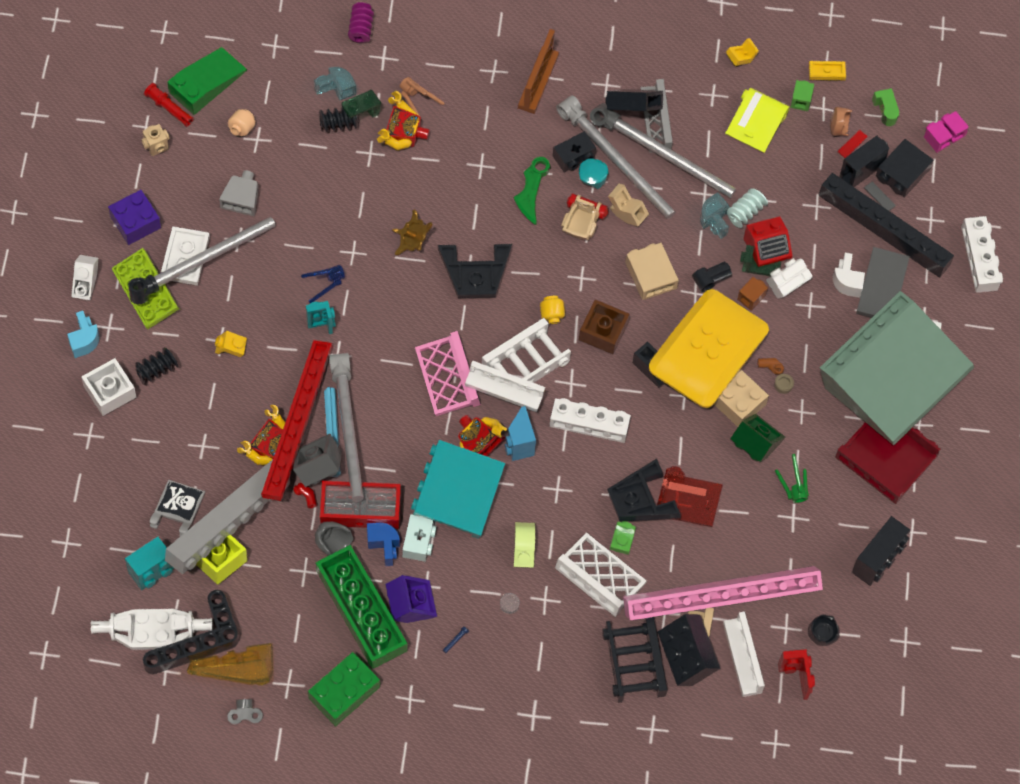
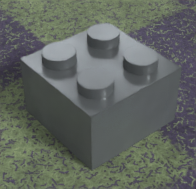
M328 434L299 448L293 470L305 487L311 484L315 485L321 479L332 477L339 472L342 451L331 434Z

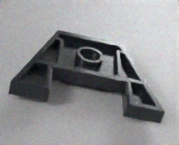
M495 244L494 261H457L456 245H438L437 249L458 298H496L512 250V244Z
M657 459L607 489L619 522L681 518L675 500L656 506L646 482L663 477V472Z

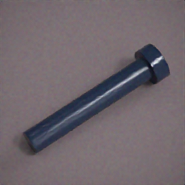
M463 626L455 638L443 649V652L447 653L464 634L469 632L468 629Z

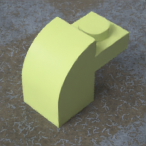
M515 522L514 567H534L535 523Z

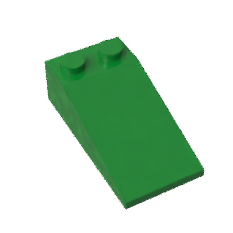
M221 47L179 71L167 81L168 91L188 111L195 115L241 77L247 69Z

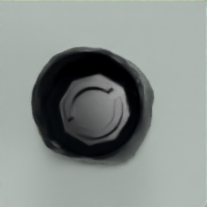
M822 614L814 618L809 624L808 635L815 644L828 646L839 639L840 629L833 616Z

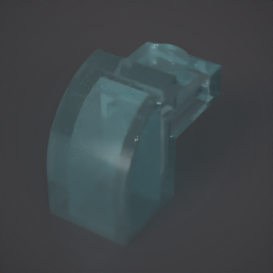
M341 67L328 68V75L319 76L314 80V89L317 95L333 89L339 101L356 95V84L353 77L347 70Z
M718 192L704 202L700 223L703 229L710 226L711 231L722 239L728 233L729 226L722 217L727 215L729 205Z

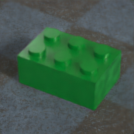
M352 652L308 690V699L336 727L380 688V679Z

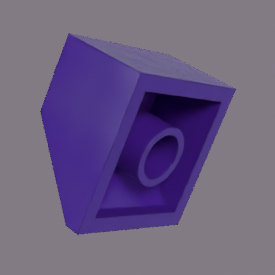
M401 575L386 584L391 615L394 621L410 623L437 617L430 580Z

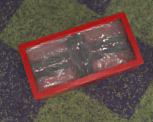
M322 481L320 524L334 521L346 527L367 528V523H386L394 529H399L401 484L362 482L364 499L360 502L352 501L350 482Z

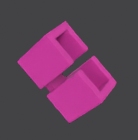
M956 111L951 114L947 113L938 122H932L926 127L924 138L935 152L938 153L950 146L948 140L953 144L965 137L969 126Z

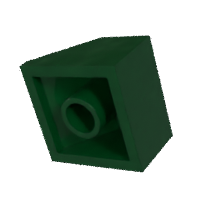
M754 414L740 423L730 439L736 447L744 449L749 453L753 460L762 462L780 445L785 436L760 416Z

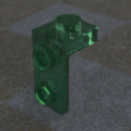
M371 89L343 101L341 106L350 118L366 111L374 118L379 115L381 101Z
M746 245L745 252L741 251L740 262L743 263L742 272L771 276L770 272L781 266V261L758 267L753 258L754 246Z

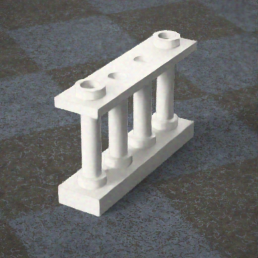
M543 318L482 357V364L507 373L500 363L505 358H510L524 376L522 379L534 383L559 366L563 367L568 364L571 351L567 349L563 353L560 352L548 337V322ZM537 338L541 339L555 356V358L547 363L531 344ZM521 348L526 349L539 365V368L530 372L516 355V351Z

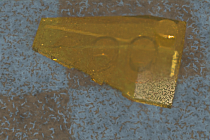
M272 643L248 646L246 651L235 653L232 650L220 658L213 655L191 661L187 668V674L248 685H265L270 682L273 675Z

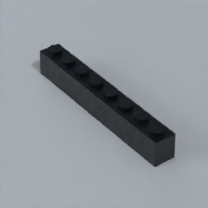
M831 173L821 185L819 192L821 198L906 256H910L909 258L940 278L951 265L954 257L951 252L834 173Z

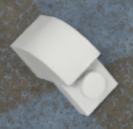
M845 253L844 258L839 260L838 268L834 270L833 284L842 294L860 298L865 273L850 270L852 254Z

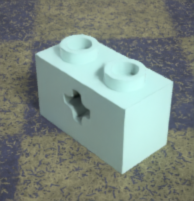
M410 514L403 546V558L426 562L427 555L431 556L433 544H430V539L435 537L437 527L433 526V520Z

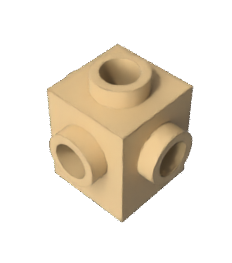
M160 124L149 126L142 131V144L145 149L149 150L151 156L169 149L167 141L170 139L166 129L162 130Z

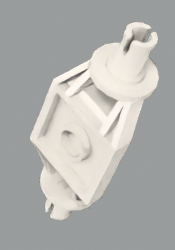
M136 609L119 614L111 613L109 621H91V634L109 633L112 641L116 640L132 650H154L193 637L194 631H211L213 629L212 618L194 619L192 611L187 613L176 609ZM188 629L187 632L176 635L177 630ZM116 631L128 632V636L118 634Z

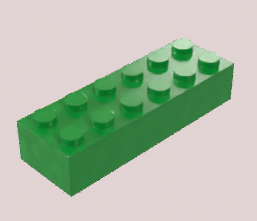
M351 545L315 562L318 576L372 670L407 652L408 643Z

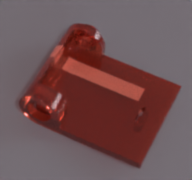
M672 466L666 469L657 505L675 500L681 518L673 520L713 527L723 484L685 477V473L681 468Z

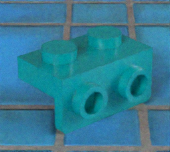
M316 301L306 305L308 329L327 325L329 334H333V327H336L334 308L329 307V302Z

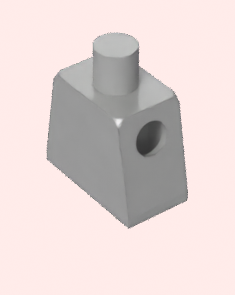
M245 170L242 177H231L219 199L221 209L255 216L258 182L252 180L254 173Z

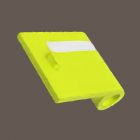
M750 88L744 91L741 97L743 101L725 134L765 153L780 123L785 120L790 106Z

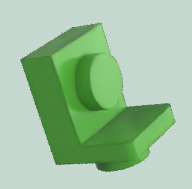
M617 522L610 550L629 555L636 527L629 522Z

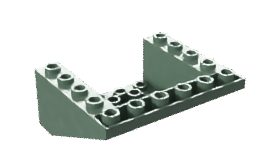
M900 291L820 367V371L827 391L891 444L895 445L974 369V364L913 300Z

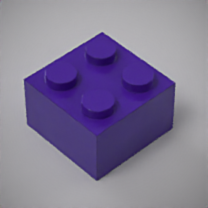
M142 190L108 206L110 218L128 245L161 229L160 218Z

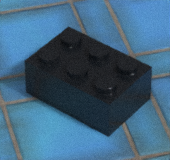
M891 516L859 555L851 573L869 586L874 581L878 583L883 577L886 568L889 569L895 562L896 556L901 554L906 548V544L910 539L908 535L911 529Z
M684 614L657 631L677 686H693L721 669L700 614Z

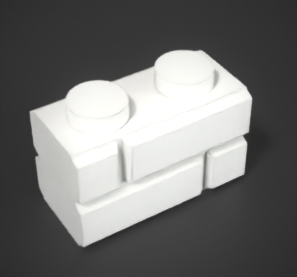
M792 258L784 263L786 267L783 269L777 268L770 272L771 277L766 279L770 288H772L776 298L786 296L813 278L803 259L795 260Z

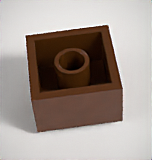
M595 299L580 329L578 340L614 354L628 325L630 314Z

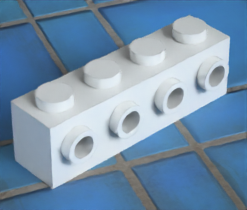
M986 216L964 218L961 229L975 292L998 291L1000 284L1003 282L1002 273L998 270V256H995L994 253L995 241L991 239L990 235L991 224L987 222Z
M555 398L550 427L625 443L631 415L624 411H611L605 407H593L583 402L574 403L565 398Z

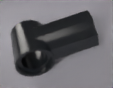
M725 261L708 269L705 267L700 268L692 274V278L702 293L712 289L715 284L732 277L731 268Z

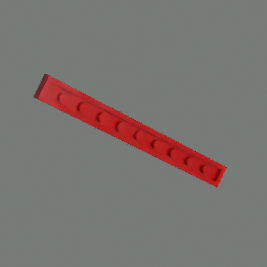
M313 340L261 493L262 498L282 501L329 360V355L333 348L330 342Z

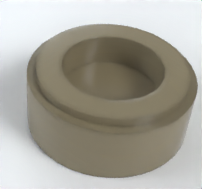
M788 374L778 375L774 382L775 389L782 394L789 393L794 386V380Z

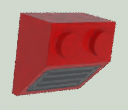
M780 216L746 225L743 240L758 267L792 258L788 229Z

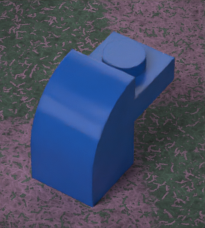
M367 523L368 549L384 548L385 566H393V559H397L396 547H400L397 531L386 523Z

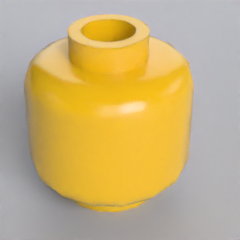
M558 296L544 297V300L540 302L541 318H545L549 324L560 323V319L565 317L564 301L558 298Z

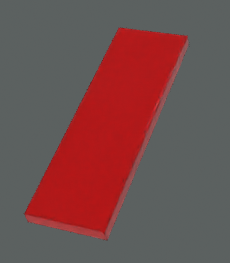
M859 130L837 153L846 158L868 136Z

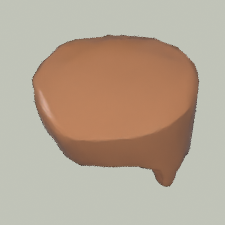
M841 107L834 108L830 120V129L833 136H849V134L845 133L848 132L852 110Z

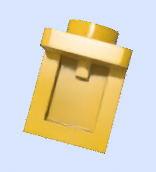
M750 38L746 39L742 45L729 47L726 51L735 66L751 63L759 52Z
M225 331L217 336L215 340V353L220 354L224 351L242 357L247 338Z

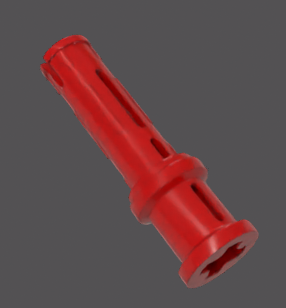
M151 83L144 91L145 97H150L156 106L166 109L183 123L185 127L191 125L194 118L170 100L166 92H162L157 88V84Z

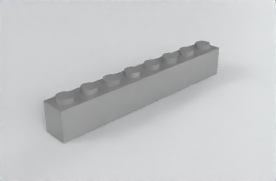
M273 459L167 547L165 561L184 574L188 569H193L201 558L207 557L215 546H220L228 535H233L242 523H247L255 512H260L268 501H273L262 498L261 494ZM289 477V480H288L286 489H287L288 486L290 485V477Z

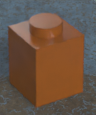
M753 276L739 291L737 300L752 311L766 296L768 287H766L762 280H757Z

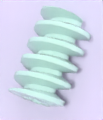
M749 189L742 198H739L732 207L728 208V218L734 226L742 228L743 224L748 223V219H752L753 215L758 214V210L763 209V205H768V201L760 191Z

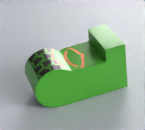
M892 88L874 92L872 102L874 106L879 105L882 123L886 126L895 125L899 116V109Z

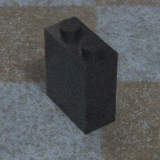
M636 89L607 91L605 98L607 110L651 111L663 109V91Z
M876 135L847 156L843 161L839 177L855 187L871 176L887 157L889 151L887 142Z
M904 139L878 167L876 177L881 183L891 187L896 194H900L905 198L931 169L934 159Z

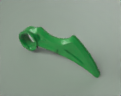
M536 157L532 161V165L523 172L526 180L525 187L518 195L513 197L522 214L534 225L537 224L535 204L541 177L546 176L550 169V163L544 157ZM542 163L546 168L544 170H537L535 166Z

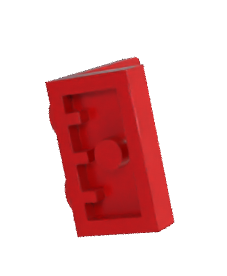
M807 649L783 651L778 662L779 672L785 671L786 674H790L799 670L803 700H808L810 693H812V688L815 687L814 675L810 674V668L812 667L811 656L807 655Z

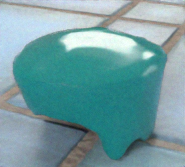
M586 159L580 164L579 177L584 184L593 186L598 190L606 182L609 172L608 167L601 160Z

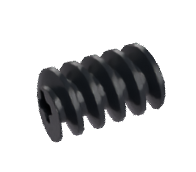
M349 106L346 112L345 108L341 107L340 113L337 108H334L333 114L327 109L325 115L322 110H319L321 130L324 128L326 133H328L329 127L332 128L333 132L336 131L337 126H339L341 131H343L344 125H346L348 130H350L351 124L354 125L355 129L358 128L356 108L353 111L352 107Z
M164 347L162 353L160 351L155 352L156 357L152 354L149 355V361L144 358L142 359V364L140 362L135 363L136 373L143 385H145L146 378L152 382L151 375L159 378V371L165 375V368L172 371V364L178 368L175 357L167 348Z

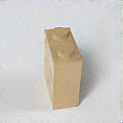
M662 243L650 244L640 250L634 249L626 255L625 263L642 300L677 289L679 280Z

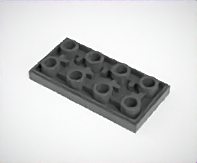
M873 247L856 314L872 318L901 291L910 256Z

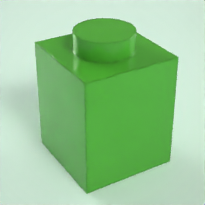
M796 80L790 108L804 111L809 110L814 88L813 83Z

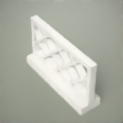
M588 533L565 555L562 554L558 558L555 569L615 617L624 607V601L615 595V591H625L626 596L635 595L647 582ZM588 541L593 546V550H583L582 544ZM597 554H604L608 558V562H598ZM571 555H580L581 562H573L569 557ZM583 555H594V562H584ZM585 567H595L596 574H588L585 572ZM598 567H609V574H599ZM612 567H620L623 570V574H613ZM600 579H610L611 586L604 587L600 584ZM614 579H624L625 586H614ZM627 579H635L639 584L637 586H628Z

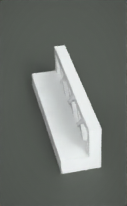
M475 361L471 363L470 372L465 382V386L521 407L525 406L526 409L535 412L538 411L545 387Z
M740 612L737 618L725 620L723 626L742 697L761 694L765 685L745 612Z

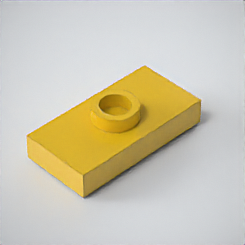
M809 61V80L846 79L845 61Z

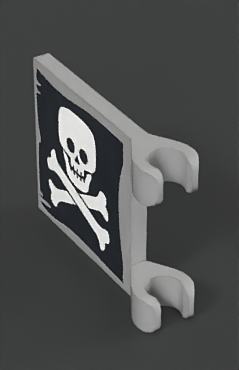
M168 480L155 512L150 518V527L157 529L161 517L181 522L182 525L179 529L181 537L191 528L205 491Z

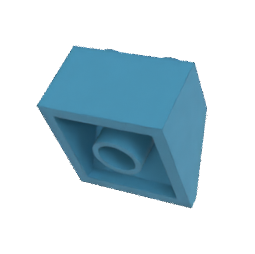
M525 406L521 407L508 428V436H505V451L507 455L511 456L512 461L532 457L535 454L536 438Z

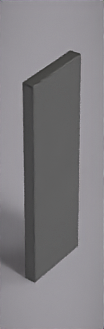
M873 182L864 187L888 211L896 206Z

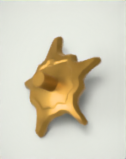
M415 209L412 211L411 220L406 222L402 229H392L393 232L401 236V243L395 251V255H400L406 250L414 251L417 249L420 251L422 243L426 239V234L433 226L432 222L424 225L422 219H418Z

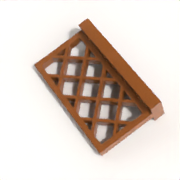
M550 29L518 103V109L533 114L537 110L559 56V52L553 50L555 30Z

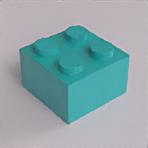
M158 536L125 558L128 573L141 591L152 587L158 579L167 577L174 569L173 566L165 561L167 547Z

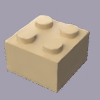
M741 370L714 405L738 427L743 420L757 414L766 406L769 395Z

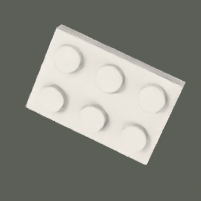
M172 227L161 273L206 250L210 234L208 232ZM203 264L171 281L198 286Z

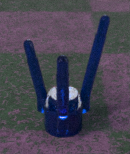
M340 264L328 269L301 275L302 278L326 274L329 282H334L311 298L309 303L314 302L335 286L342 284L341 280L345 278V274Z

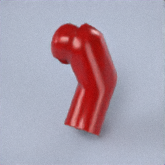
M298 483L294 486L293 491L296 495L302 494L306 497L307 508H315L317 506L315 493L309 486L305 487L303 483Z

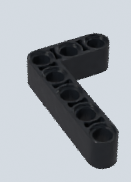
M213 590L207 597L209 610L216 629L146 652L143 656L146 672L157 674L232 649L238 645L237 628L222 591ZM215 599L222 600V602L219 604L212 603V601ZM220 617L228 618L225 622L218 621ZM228 634L234 635V638L231 640H226L224 637ZM207 641L215 642L213 646L205 645ZM189 647L196 648L192 653L186 651ZM170 653L177 655L174 659L167 658ZM150 660H157L155 665L147 664Z

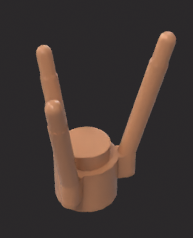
M410 77L405 78L401 82L400 88L403 90L401 95L418 115L419 113L409 95L414 96L417 92H420L439 104L444 105L443 101L422 88Z

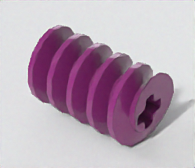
M363 2L353 4L348 31L350 40L358 43L370 41L371 23L374 16L370 4Z

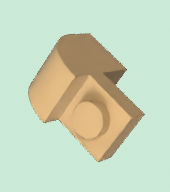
M618 184L608 196L612 203L610 207L612 212L627 224L638 227L649 215L644 203L641 200L631 198L623 184Z

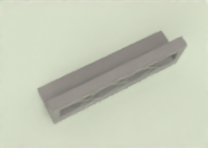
M656 79L655 86L641 87L640 89L663 91V109H659L655 116H652L648 111H643L646 134L649 137L652 134L653 139H659L664 146L671 149L672 135L664 79ZM653 122L660 126L657 132L650 128Z

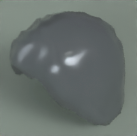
M334 521L321 523L315 532V543L327 556L351 545L353 541L351 530Z

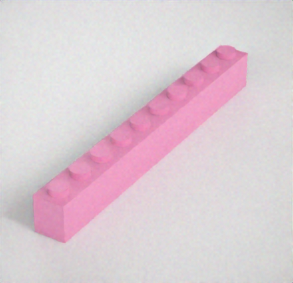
M812 566L623 596L625 616L629 620H636L823 590L821 570Z

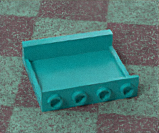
M438 440L437 444H433L429 455L432 456L430 463L426 462L423 471L426 476L424 481L420 480L417 491L420 494L418 499L414 498L411 510L414 511L412 515H419L472 534L471 537L479 539L505 463Z

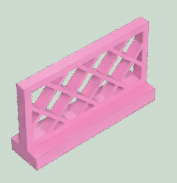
M458 331L450 333L451 336L415 347L435 416L473 405V407L481 405L477 391L465 386L470 368ZM450 343L451 348L447 354L439 351L441 345ZM429 349L433 353L428 360L422 357L421 351ZM436 354L445 357L441 365L432 362ZM448 359L456 363L452 371L444 367ZM430 365L438 368L434 376L426 372ZM442 370L450 374L446 382L437 378ZM453 375L461 379L458 387L449 384ZM435 381L443 385L439 393L431 389ZM446 387L455 390L451 399L442 395ZM459 392L466 396L467 401L458 403L454 399ZM440 398L448 401L445 408L437 409V403Z

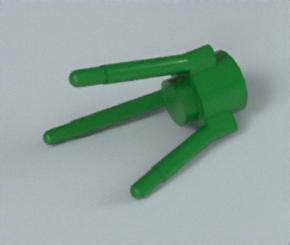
M793 453L792 460L797 484L791 487V491L778 469L775 470V473L787 493L788 500L793 499V503H801L808 500L809 496L807 470L803 469V484H801L796 455Z

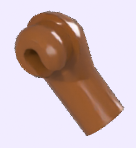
M776 358L757 359L758 368H768L776 375H780L784 371V366Z

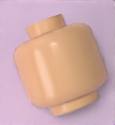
M244 109L235 111L228 120V127L231 133L240 137L246 136L255 125L253 114Z

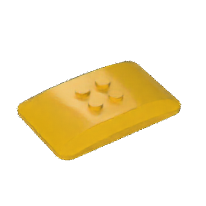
M714 289L707 290L649 363V371L652 375L699 406L709 408L717 401L769 332L768 324Z

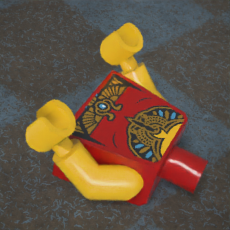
M398 91L392 92L391 94L395 99L390 97L388 102L390 104L396 103V106L393 107L387 129H382L378 132L381 136L377 138V141L379 143L385 141V145L395 150L414 147L417 138L427 140L430 129L421 127V117L401 100V94Z
M270 405L273 409L272 414L268 409H265V415L272 416V420L268 419L252 442H240L244 445L245 450L241 447L237 448L238 453H246V456L256 465H266L274 458L285 425L284 419L278 414V407L276 405Z
M465 415L459 421L464 428L458 435L461 448L488 456L505 439L501 432L502 430L506 431L507 428L502 426L497 419L475 417L472 420L468 415Z

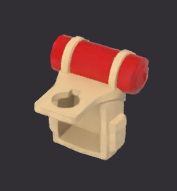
M572 193L567 199V207L570 208V211L564 216L561 224L562 231L575 238L588 241L595 233L597 219L603 220L607 216L608 206Z

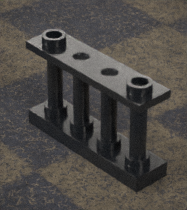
M654 617L645 618L641 626L612 629L610 621H606L602 634L603 639L607 640L615 682V685H612L613 696H617L618 703H622L624 693L653 690L657 692L658 698L665 697L667 687ZM641 633L647 637L645 644L615 648L613 637ZM642 652L650 654L651 660L648 663L618 667L617 656ZM644 671L653 672L654 679H652V682L623 686L621 684V674Z

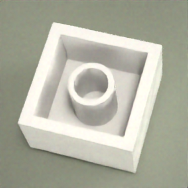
M115 358L82 376L83 386L102 416L136 398L134 386Z

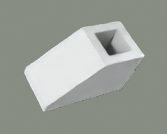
M80 255L76 259L72 287L73 298L91 300L97 277L99 258Z

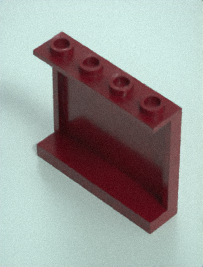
M865 422L845 445H841L837 450L835 458L894 504H897L938 457L941 449L937 443L928 440L920 430L913 427L893 445Z

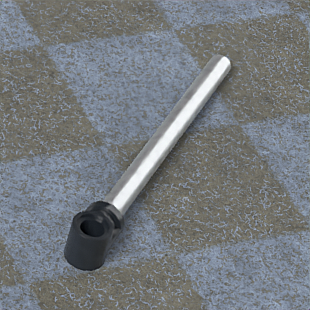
M268 217L154 277L148 275L144 279L134 278L130 280L128 288L131 302L134 304L147 302L149 295L158 292L159 287L274 228V220Z

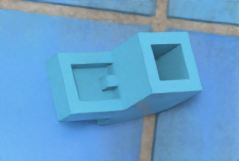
M84 311L76 313L80 330L67 334L75 358L91 353L99 342L97 324L92 325L90 317H85Z

